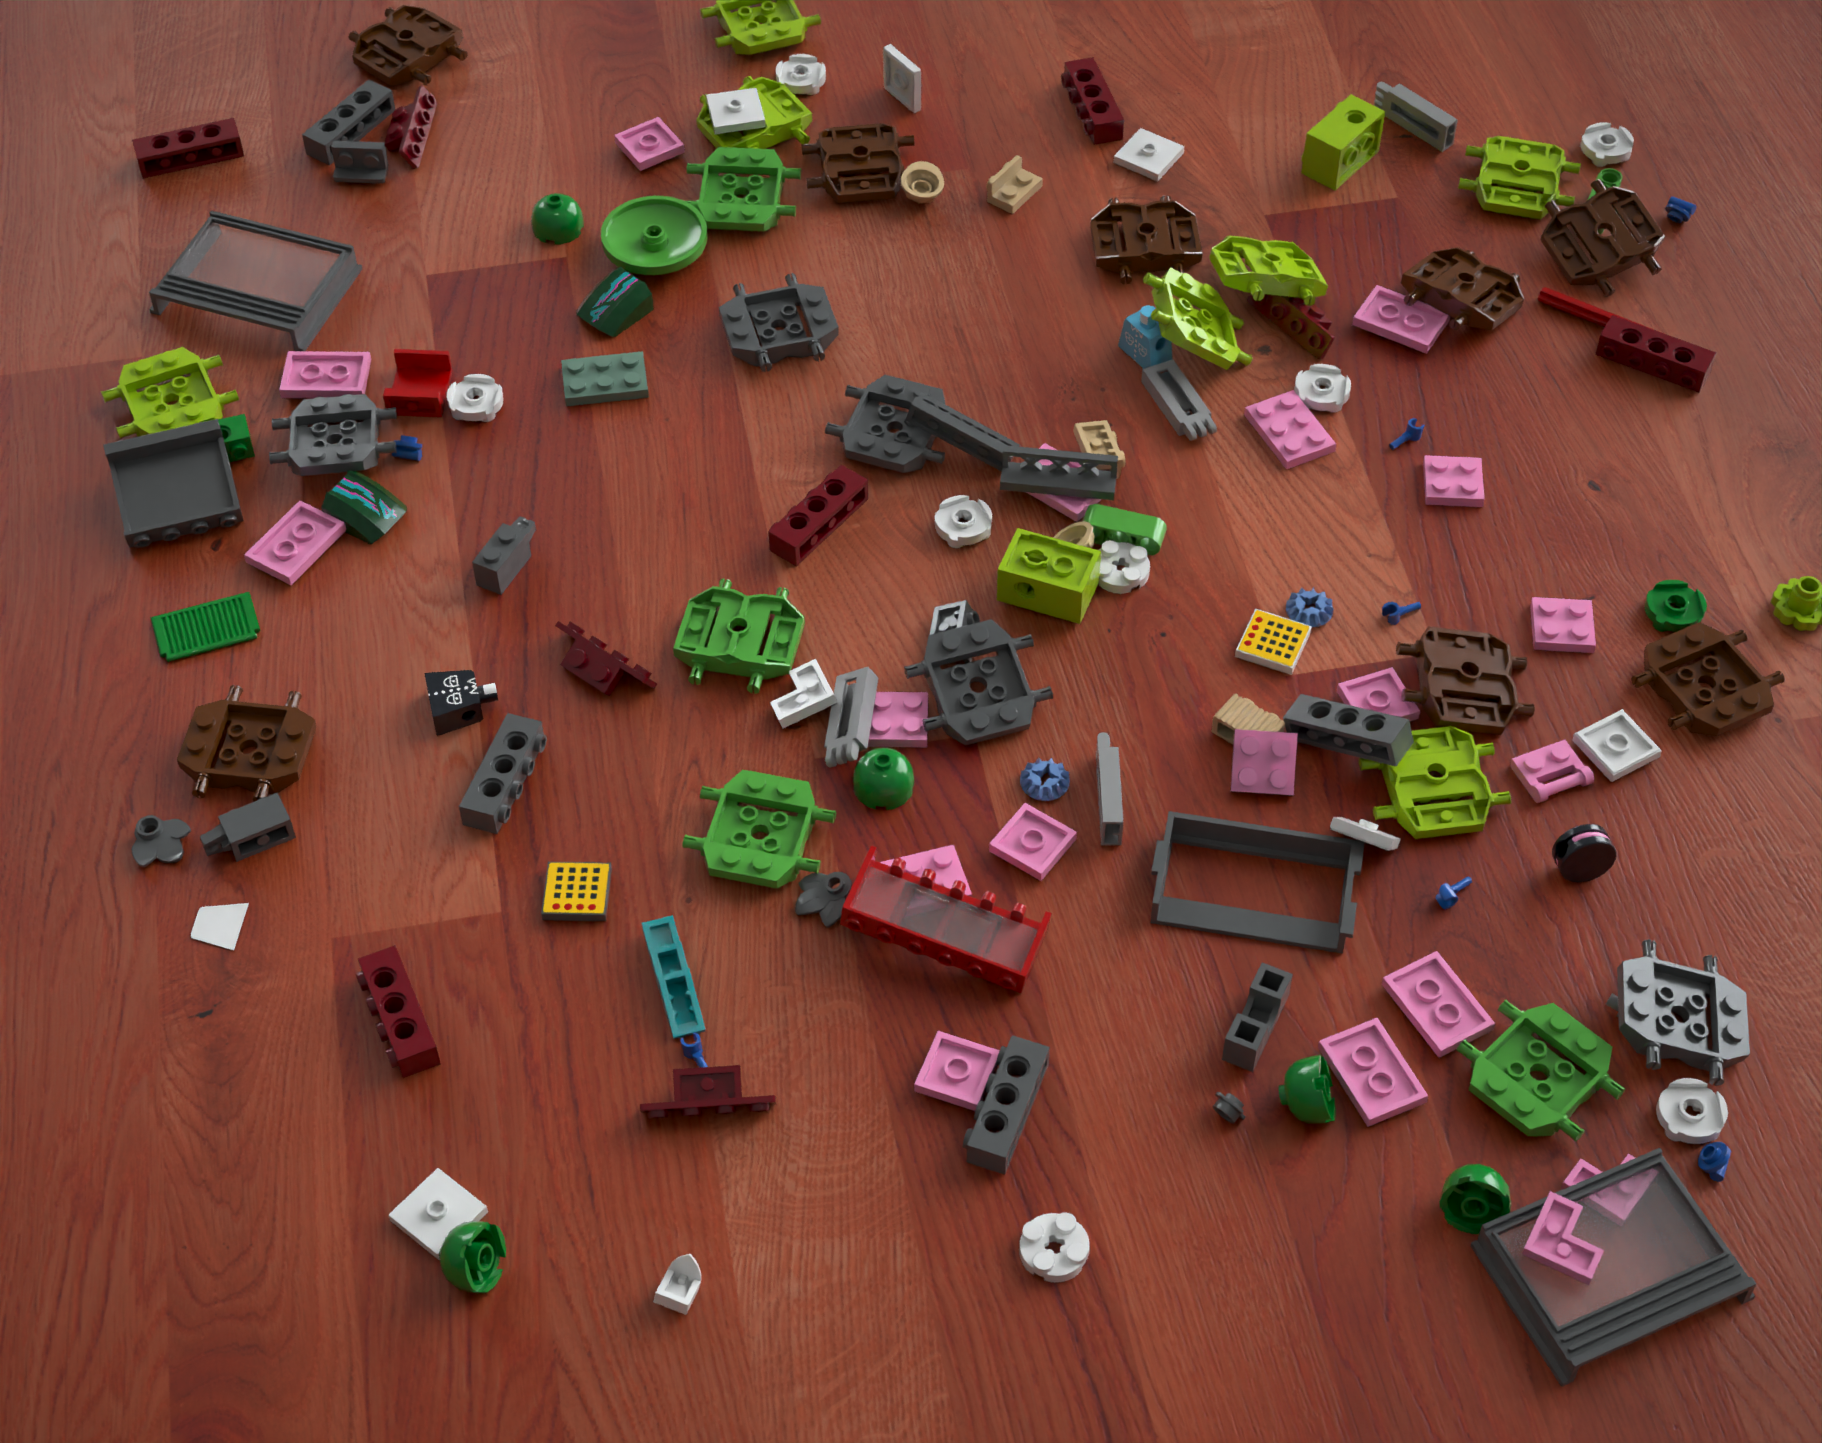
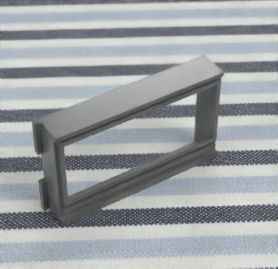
M1169 811L1164 841L1157 840L1151 874L1157 875L1150 923L1343 954L1346 937L1353 938L1357 903L1351 902L1354 875L1361 874L1365 842ZM1172 843L1344 869L1345 874L1338 924L1163 896Z

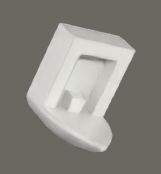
M691 1254L682 1255L670 1264L655 1293L654 1303L685 1315L687 1314L701 1283V1270Z

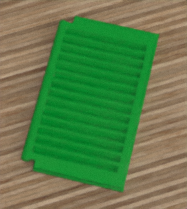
M250 592L150 617L160 657H166L167 662L257 639L256 633L261 631Z

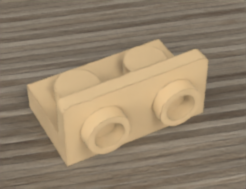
M1016 155L1010 162L1005 163L995 176L989 178L986 185L987 202L1013 214L1042 187L1043 178L1022 169V157Z
M1108 421L1075 423L1073 432L1082 453L1118 456L1117 479H1119L1121 469L1125 467V455L1123 451L1119 450L1116 433L1111 431ZM1099 464L1096 466L1098 470L1109 469L1111 471V465Z

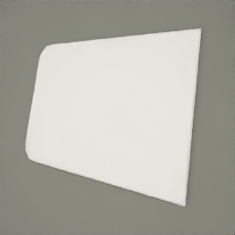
M249 903L201 907L193 925L191 938L234 951Z

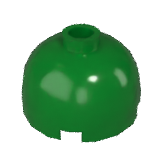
M554 193L542 197L532 209V231L535 237L546 243V239L554 240V243L559 245L575 240L580 236L582 227L584 228V218L579 204L565 194Z
M886 747L875 748L868 751L857 762L853 772L854 794L867 807L876 809V806H886V810H891L904 805L912 796L914 787L912 765L897 750Z
M1310 1056L1297 1060L1287 1069L1284 1076V1085H1279L1281 1104L1288 1105L1291 1113L1298 1120L1309 1124L1334 1121L1336 1117L1335 1097L1331 1098L1330 1087H1333L1324 1056Z
M1467 1164L1458 1167L1446 1178L1440 1194V1209L1442 1208L1445 1213L1444 1218L1448 1224L1459 1231L1479 1234L1483 1224L1510 1213L1511 1199L1509 1186L1500 1173L1491 1167L1481 1164Z
M473 1221L464 1222L450 1230L439 1251L441 1269L447 1281L463 1291L486 1293L495 1287L502 1275L503 1269H497L500 1257L506 1258V1245L500 1227L489 1224V1222Z

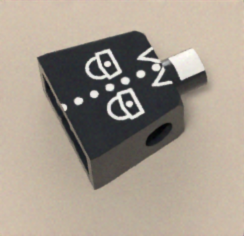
M472 670L424 673L437 736L481 722L483 720L481 704L498 701L495 683L477 686L475 674Z

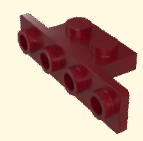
M424 86L418 87L413 103L405 107L400 106L392 113L391 123L384 142L385 147L390 152L400 148L399 154L413 169L418 168L437 107L435 97Z
M1250 293L1247 298L1249 304L1316 358L1324 359L1335 337L1328 331L1332 322L1324 316L1325 312L1316 306H1309V304L1308 306L1305 305L1303 299L1299 297L1264 294L1262 300L1258 301L1257 299L1255 301Z
M559 621L556 623L555 626L576 639L561 662V666L608 696L611 695L625 671L655 689L657 683L649 679L652 674L638 664L632 668L627 664L629 658L616 650L610 654L604 650L607 644L593 635L588 640L582 636L585 630L571 621L567 626Z
M740 1065L673 1069L674 1102L640 1104V1112L648 1113V1118L668 1117V1111L680 1110L682 1111V1116L702 1115V1109L715 1108L716 1114L736 1113V1107L749 1106V1112L769 1111V1105L776 1104V1096L742 1097Z

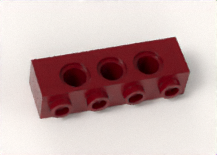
M1094 57L1065 62L1064 73H1061L1062 86L1067 88L1070 103L1075 105L1077 117L1083 121L1085 134L1090 136L1094 145L1123 140L1124 118Z
M234 118L132 140L143 179L244 157Z
M1612 315L1600 334L1595 355L1700 393L1711 373L1717 352Z
M840 465L834 472H830L824 481L815 489H811L797 506L795 505L789 510L785 517L771 526L768 531L770 551L797 567L868 500V479L843 465Z
M396 945L358 958L361 971L356 973V977L361 990L369 991L370 997L365 999L371 1016L378 1015L380 1022L375 1025L381 1042L388 1040L391 1047L385 1049L391 1067L395 1068L398 1066L402 1078L440 1065L436 1044Z

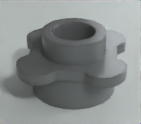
M1220 1092L1215 1094L1218 1100L1213 1105V1109L1222 1118L1232 1124L1238 1118L1241 1120L1246 1118L1242 1109L1244 1105L1237 1097L1231 1093H1227L1226 1096Z

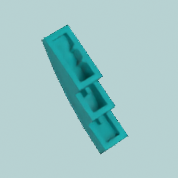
M673 915L643 922L644 938L673 1039L692 1035L693 1032L700 1033L706 1031L691 972L686 962L682 943L679 940Z

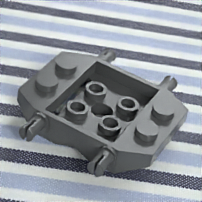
M791 273V277L790 274H787L785 277L787 287L746 294L743 284L739 283V287L738 284H735L733 291L736 297L719 307V316L733 356L755 367L760 366L762 372H766V368L767 372L772 369L771 364L777 363L786 357L803 358L814 356L815 361H819V357L821 361L824 360V351L839 335L838 324L824 287L798 284L796 275ZM796 306L801 307L811 335L809 338H807ZM781 327L784 329L777 331L774 328Z
M889 375L880 377L863 389L847 385L845 396L856 398L860 401L846 426L828 422L825 427V434L840 437V442H843L846 458L902 473L922 469L926 460L942 464L945 452L931 449L933 441L937 437L906 421L908 412L894 409L891 405L910 409L913 400L921 392L945 404L943 389ZM891 429L899 430L896 433L889 432Z
M345 394L337 397L304 399L288 418H272L273 430L290 429L289 450L269 452L270 464L287 462L288 467L291 466L292 473L300 476L361 471L378 465L380 454L397 453L395 441L378 443L377 440L381 420L397 419L396 407L376 408V405L366 394ZM354 420H363V422L356 423ZM332 422H341L340 424H337V425H328V424H326V423H332Z
M990 619L929 635L924 660L921 663L904 666L907 679L924 674L936 700L939 716L922 720L925 731L928 732L942 727L948 736L966 746L1029 729L1033 707H1036V703L1053 699V691H1051L1050 686L1034 691L1030 690L1019 661L1017 650L1034 646L1031 634L1015 639L1011 638L1006 631ZM992 652L997 654V656L985 657L981 660L962 665L958 664L942 670L940 667L941 665ZM973 682H980L986 689L983 692L977 693L972 691L969 685Z
M1651 939L1644 940L1642 942L1643 957L1623 961L1617 968L1619 1030L1637 1053L1646 1055V1067L1648 1069L1657 1070L1661 1068L1660 1059L1678 1058L1691 1067L1709 1071V1083L1711 1085H1722L1724 1083L1723 1069L1744 1061L1750 1055L1746 992L1724 976L1719 975L1717 969L1718 959L1716 956L1712 958V955H1707L1703 958L1704 971L1659 960L1656 957V941L1653 940L1651 942ZM1705 997L1710 998L1713 1050L1708 1049L1707 1035L1709 1030L1706 1021L1707 1000ZM1671 1012L1677 1013L1679 1016H1681V1018L1683 1019V1023L1678 1022L1675 1016L1671 1014Z

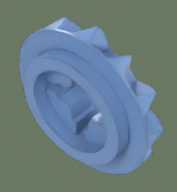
M1314 587L1310 591H1305L1301 588L1298 593H1291L1286 603V612L1291 620L1312 627L1326 624L1333 615L1332 599L1326 598L1325 592L1316 593ZM1312 603L1315 604V608H1314V607H1309L1308 609L1306 608V609L1304 610L1305 604H1306V605H1311Z
M1038 757L1035 763L1027 762L1026 768L1021 771L1020 784L1023 791L1028 796L1041 801H1050L1061 797L1067 791L1070 783L1069 772L1064 769L1063 763L1056 764L1052 758L1049 761H1041ZM1049 773V778L1044 782V785H1041V777Z

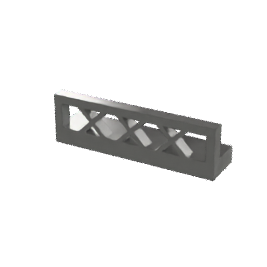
M923 392L918 397H915L905 419L1001 472L1004 445L1020 446V444ZM1009 456V462L1012 461L1014 456Z
M1004 445L1000 490L1114 500L1118 456ZM1009 456L1021 457L1025 461L1022 463L1009 462ZM1046 459L1050 460L1053 464L1042 465L1038 461ZM1069 462H1078L1081 467L1071 468L1067 464ZM1099 464L1111 465V471L1098 470L1096 466Z

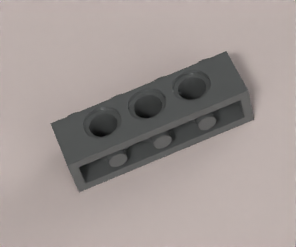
M367 80L302 134L306 155L330 166L334 162L331 149L333 141L358 142L396 110L392 90Z
M1300 694L1283 717L1287 733H1298L1297 742L1392 766L1398 765L1414 743L1409 719Z
M507 713L459 805L464 826L498 834L502 824L508 822L514 800L520 798L523 791V783L526 777L532 774L538 753H542L545 749L547 736L544 735L542 721Z
M1012 1035L1008 1046L1001 1047L996 1062L999 1068L996 1074L991 1073L987 1080L985 1092L988 1095L985 1101L980 1100L975 1110L974 1120H977L974 1129H967L963 1140V1148L967 1149V1163L1004 1175L1006 1174L1048 1068L1049 1046ZM1018 1074L1021 1077H1012L1011 1075ZM1006 1101L1010 1102L1011 1104L1002 1105L1000 1104V1102ZM997 1129L1000 1130V1132L992 1133L988 1130Z

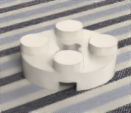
M812 55L789 56V61L783 63V60H781L776 66V81L783 83L795 94L806 93L808 95H815L819 93V88L826 80L825 65L823 62L822 65L818 63L817 58Z
M1602 122L1592 124L1586 128L1580 147L1582 152L1592 159L1594 165L1604 167L1607 164H1616L1629 160L1634 138L1624 127L1619 126L1618 130L1611 128V123Z
M1328 364L1311 365L1309 370L1303 373V370H1301L1297 374L1294 391L1307 408L1339 412L1350 396L1351 381L1349 377L1345 378L1341 375L1339 368ZM1323 385L1326 386V389H1320L1319 387Z
M484 374L464 376V381L458 384L455 381L447 391L448 407L453 418L456 420L492 421L495 419V413L501 409L504 401L500 384L497 385L494 378ZM477 395L480 397L478 399H473L474 396Z
M966 495L953 496L944 500L939 505L937 513H935V529L938 535L946 540L952 548H960L963 545L978 543L989 538L991 534L992 512L990 507L980 499L976 502L969 500V496ZM959 518H963L964 520L970 521L962 523L959 522Z
M1112 540L1105 541L1099 549L1101 551L1099 586L1106 591L1119 594L1129 593L1132 588L1140 585L1139 588L1144 586L1150 572L1147 550L1144 547ZM1117 565L1125 566L1122 570H1117Z
M1682 1078L1670 1083L1669 1087L1661 1093L1656 1106L1657 1118L1665 1129L1666 1136L1673 1141L1691 1144H1701L1716 1140L1728 1116L1727 1104L1723 1096L1718 1091L1715 1094L1711 1089L1707 1088V1083L1698 1079ZM1687 1106H1692L1693 1110L1699 1111L1700 1114L1691 1116L1685 1111Z
M1067 1212L1061 1214L1049 1213L1038 1216L1024 1225L1019 1253L1024 1267L1031 1274L1034 1275L1035 1272L1037 1275L1044 1277V1280L1048 1282H1064L1080 1273L1082 1266L1088 1259L1090 1243L1085 1229L1076 1221L1072 1214ZM1049 1242H1057L1062 1245L1060 1253L1054 1254L1052 1249L1046 1250L1045 1247L1049 1245Z

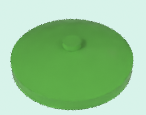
M669 196L640 197L621 204L606 217L601 227L602 248L612 263L618 267L622 266L626 271L642 275L667 274L690 265L702 254L707 244V226L700 211L688 202Z

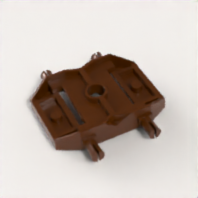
M402 5L396 10L388 7L385 10L387 18L384 22L372 25L361 33L352 31L349 34V40L355 42L352 54L354 64L390 86L418 80L424 85H428L431 82V76L424 72L450 55L457 57L461 61L467 58V51L459 48L463 39L462 29L421 7ZM378 44L379 46L383 47L384 51L395 54L396 56L400 57L401 61L385 53L384 51L380 50L374 45Z
M884 123L824 129L819 133V139H816L817 143L801 144L802 155H820L823 170L822 177L806 178L807 189L823 187L837 203L894 199L902 187L900 179L905 171L898 148L914 146V135L898 136L894 126ZM883 171H889V174H881V173H882ZM859 173H869V174H871V175H866V176H855L856 174H859Z
M1597 179V181L1594 180L1591 183V187L1597 194L1583 204H1573L1562 210L1559 209L1554 200L1545 204L1544 207L1552 219L1542 233L1540 240L1570 285L1596 284L1604 296L1608 297L1615 292V289L1607 278L1640 263H1645L1651 275H1655V273L1657 274L1662 270L1654 255L1663 243L1665 235L1634 191L1616 186L1606 189L1601 179ZM1570 224L1571 227L1574 229L1577 237L1582 241V243L1590 253L1591 258L1595 260V264L1591 263L1585 252L1582 250V248L1580 247V245L1568 229L1567 225ZM1607 229L1611 232V235L1602 236L1597 230Z
M1164 195L1160 198V201H1154L1145 205L1130 202L1119 203L1118 198H1115L1113 202V198L1108 200V205L1091 219L1090 229L1096 267L1120 273L1122 284H1125V278L1127 284L1131 283L1132 277L1130 272L1166 271L1173 268L1184 273V269L1202 262L1203 253L1195 214L1177 201L1171 200V197L1168 195L1166 199ZM1118 221L1122 222L1123 235L1126 247V251L1123 252L1120 241ZM1143 231H1149L1150 233H1149V234H1145V233H1142V232H1143Z
M1459 247L1432 252L1402 275L1400 282L1409 292L1404 297L1406 305L1409 303L1408 306H1412L1415 302L1422 301L1454 318L1449 323L1451 329L1454 328V330H1458L1463 325L1492 331L1522 307L1524 296L1518 284L1520 282L1518 274H1510L1498 267L1484 264L1475 256L1473 251L1470 253L1471 250L1465 251ZM1493 288L1496 289L1494 293H1492L1490 296H1488L1486 299L1480 302L1477 306L1474 305L1475 302L1479 300L1481 297L1488 295L1490 290H1492Z
M1699 622L1647 644L1644 650L1645 672L1632 676L1631 681L1636 688L1648 683L1658 696L1671 703L1676 716L1668 719V725L1672 727V730L1685 726L1691 733L1719 736L1771 713L1774 707L1771 687L1784 683L1785 677L1783 673L1781 674V671H1776L1766 677L1762 676L1735 647V645L1747 641V634L1743 633L1744 630H1739L1731 635H1725ZM1707 653L1712 655L1706 656L1703 660L1692 665L1681 667L1678 671L1669 675L1664 673ZM1699 684H1709L1710 686H1712L1713 689L1701 687Z
M1428 626L1421 639L1416 640L1415 644L1397 643V655H1408L1416 658L1420 691L1403 689L1402 702H1415L1422 705V708L1437 728L1454 726L1463 731L1502 735L1512 715L1517 714L1530 717L1534 715V704L1518 702L1516 685L1511 679L1512 668L1526 669L1527 657L1511 656L1510 645L1493 634ZM1462 669L1469 670L1474 676L1467 675ZM1442 693L1450 697H1457L1459 695L1471 696L1481 701L1443 697ZM1487 699H1497L1499 700V703L1484 701Z
M231 685L225 700L196 707L177 757L179 767L196 782L192 791L193 796L199 798L200 795L201 798H204L208 787L225 789L240 786L255 792L252 798L253 802L260 798L267 797L268 794L279 793L298 781L317 728L315 719L298 709L300 699L302 698L299 692L295 691L294 694L293 691H290L284 706L239 702L243 689L236 685V688L235 685ZM226 723L230 724L215 768H210ZM246 748H257L250 754L242 753Z

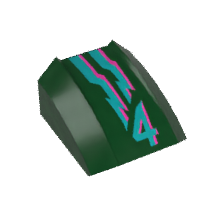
M620 266L605 276L589 292L576 310V315L596 329L616 337L654 310L652 293L644 281H640Z
M348 471L347 475L330 492H326L321 508L323 512L345 522V533L371 545L382 537L406 513L408 507L374 480L357 471Z

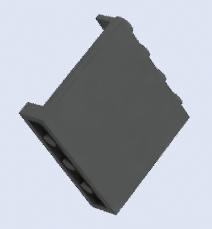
M218 419L103 444L124 526V536L129 548L134 546L138 548L146 547L152 542L160 540L172 541L190 533L202 534L209 529L220 526L232 527L237 522L244 521Z

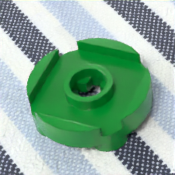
M1664 580L1655 584L1654 589L1648 592L1644 608L1656 630L1660 632H1678L1701 622L1707 609V603L1702 592L1698 589L1695 592L1688 588V583L1680 580ZM1671 603H1676V606L1681 608H1673L1670 605Z

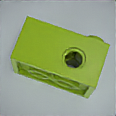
M1352 94L1343 102H1339L1335 109L1306 133L1304 153L1301 157L1303 162L1301 173L1333 190H1337L1379 152L1385 111Z
M1017 528L998 567L997 601L1080 624L1099 584L1101 551Z

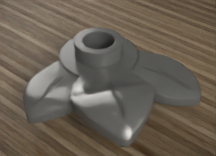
M153 815L141 818L137 822L134 831L137 840L132 846V855L135 861L142 867L148 866L156 858L160 862L168 864L180 861L184 852L180 839L187 836L191 832V828L179 819L162 821Z
M819 872L818 874L812 873L805 876L798 883L804 892L800 894L796 902L795 912L797 915L819 912L822 922L827 928L834 925L841 918L842 907L852 887V881L847 874L843 872H833L828 875ZM840 883L837 888L832 889L835 884Z

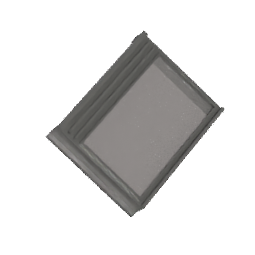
M211 210L210 217L157 287L150 290L149 295L152 306L149 310L152 314L161 315L168 304L173 302L290 333L294 351H306L363 268L362 265L357 264L354 247L351 245Z
M1657 1148L1555 1193L1583 1206L1571 1235L1604 1250L1589 1285L1522 1255L1547 1197L1483 1224L1478 1239L1470 1245L1561 1387L1573 1382L1579 1367L1732 1297L1736 1296L1741 1304H1745L1755 1298L1753 1290L1756 1282L1746 1274L1665 1160L1661 1148Z

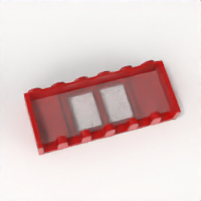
M870 846L842 907L840 925L852 931L874 937L881 942L902 946L913 954H923L936 959L944 966L960 968L967 971L973 977L982 978L1005 989L1022 994L1047 933L1052 913L1046 911L1041 923L1025 917L1027 908L1021 903H1015L1011 912L995 906L996 895L992 892H985L982 899L978 900L965 895L966 884L960 880H955L951 889L936 884V873L931 869H925L920 878L905 872L906 862L901 858H895L891 866L875 861L877 848Z

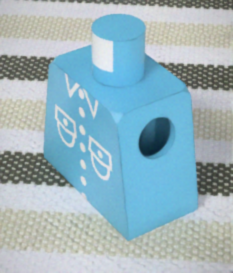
M1150 305L1142 307L1141 310L1124 320L1118 345L1143 369L1172 360V343L1161 336L1159 323L1151 319V313L1156 308Z

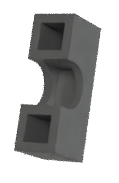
M1263 962L1261 963L1250 986L1242 1014L1237 1013L1227 1033L1222 1060L1251 1072L1254 1071L1289 997L1293 974Z

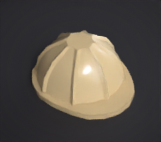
M918 161L912 163L906 168L900 179L906 197L918 204L932 202L934 198L942 193L944 188V179L941 171L937 166L929 162Z
M1083 521L1065 527L1053 538L1092 548L1095 536L1091 524Z

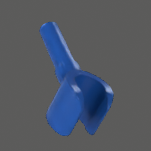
M1410 419L1406 431L1390 443L1389 447L1394 450L1407 440H1419L1425 425L1415 427L1417 419Z
M1388 602L1382 607V615L1390 614L1388 616V623L1396 625L1400 621V616L1421 609V604L1416 602L1399 607L1395 602Z
M1467 876L1451 886L1447 883L1442 884L1439 888L1440 894H1437L1435 897L1443 909L1454 906L1458 901L1456 893L1471 884L1472 879Z
M693 1032L695 1041L693 1044H686L684 1039L681 1038L684 1056L694 1059L699 1068L708 1067L703 1059L700 1035Z

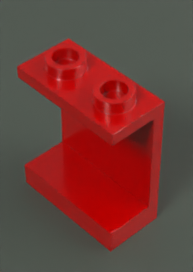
M394 349L397 370L392 388L384 389L383 399L385 408L396 407L397 416L442 418L453 372L449 351Z

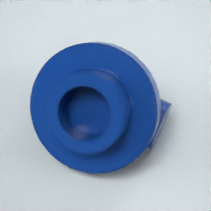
M1672 196L1665 210L1670 220L1681 223L1682 221H1689L1691 215L1695 213L1697 206Z
M401 435L400 440H394L397 453H392V456L420 461L423 444L417 443L418 438Z
M1723 1142L1707 1144L1700 1152L1698 1158L1699 1167L1704 1172L1709 1173L1712 1180L1717 1182L1723 1181L1731 1149Z

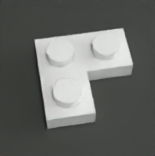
M816 659L789 671L797 690L770 702L782 728L797 723L812 714L838 703Z

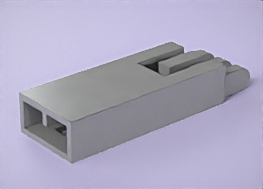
M1385 82L1377 83L1374 106L1384 110L1387 118L1441 152L1453 145L1458 119L1400 83L1395 87H1391Z
M1173 359L1142 369V384L1179 436L1186 434L1188 439L1192 441L1197 439V434L1199 437L1207 436V431L1210 434L1217 432L1216 424L1211 419L1210 410Z
M869 667L836 677L834 695L838 703L831 706L824 746L827 749L825 762L829 768L836 766L837 763L839 765L847 763V760L850 762L855 761L858 758L859 751L867 749L879 679ZM856 680V683L850 685L847 684V682Z
M1102 732L1097 736L1096 747L1101 845H1121L1123 807L1119 748L1110 747V736Z

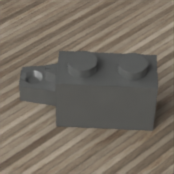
M519 517L510 526L504 523L501 524L472 561L477 586L502 595L531 557L529 542L536 531L534 521Z
M278 793L260 798L253 803L218 816L220 824L200 836L207 856L223 851H232L236 862L296 838L291 819Z

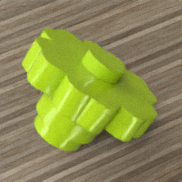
M1804 576L1800 579L1792 578L1789 580L1788 585L1779 584L1773 593L1771 604L1775 607L1774 616L1782 624H1793L1800 631H1814L1818 624L1822 625V584L1818 579L1812 576Z

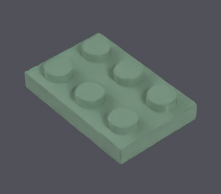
M643 351L561 360L566 406L649 397Z

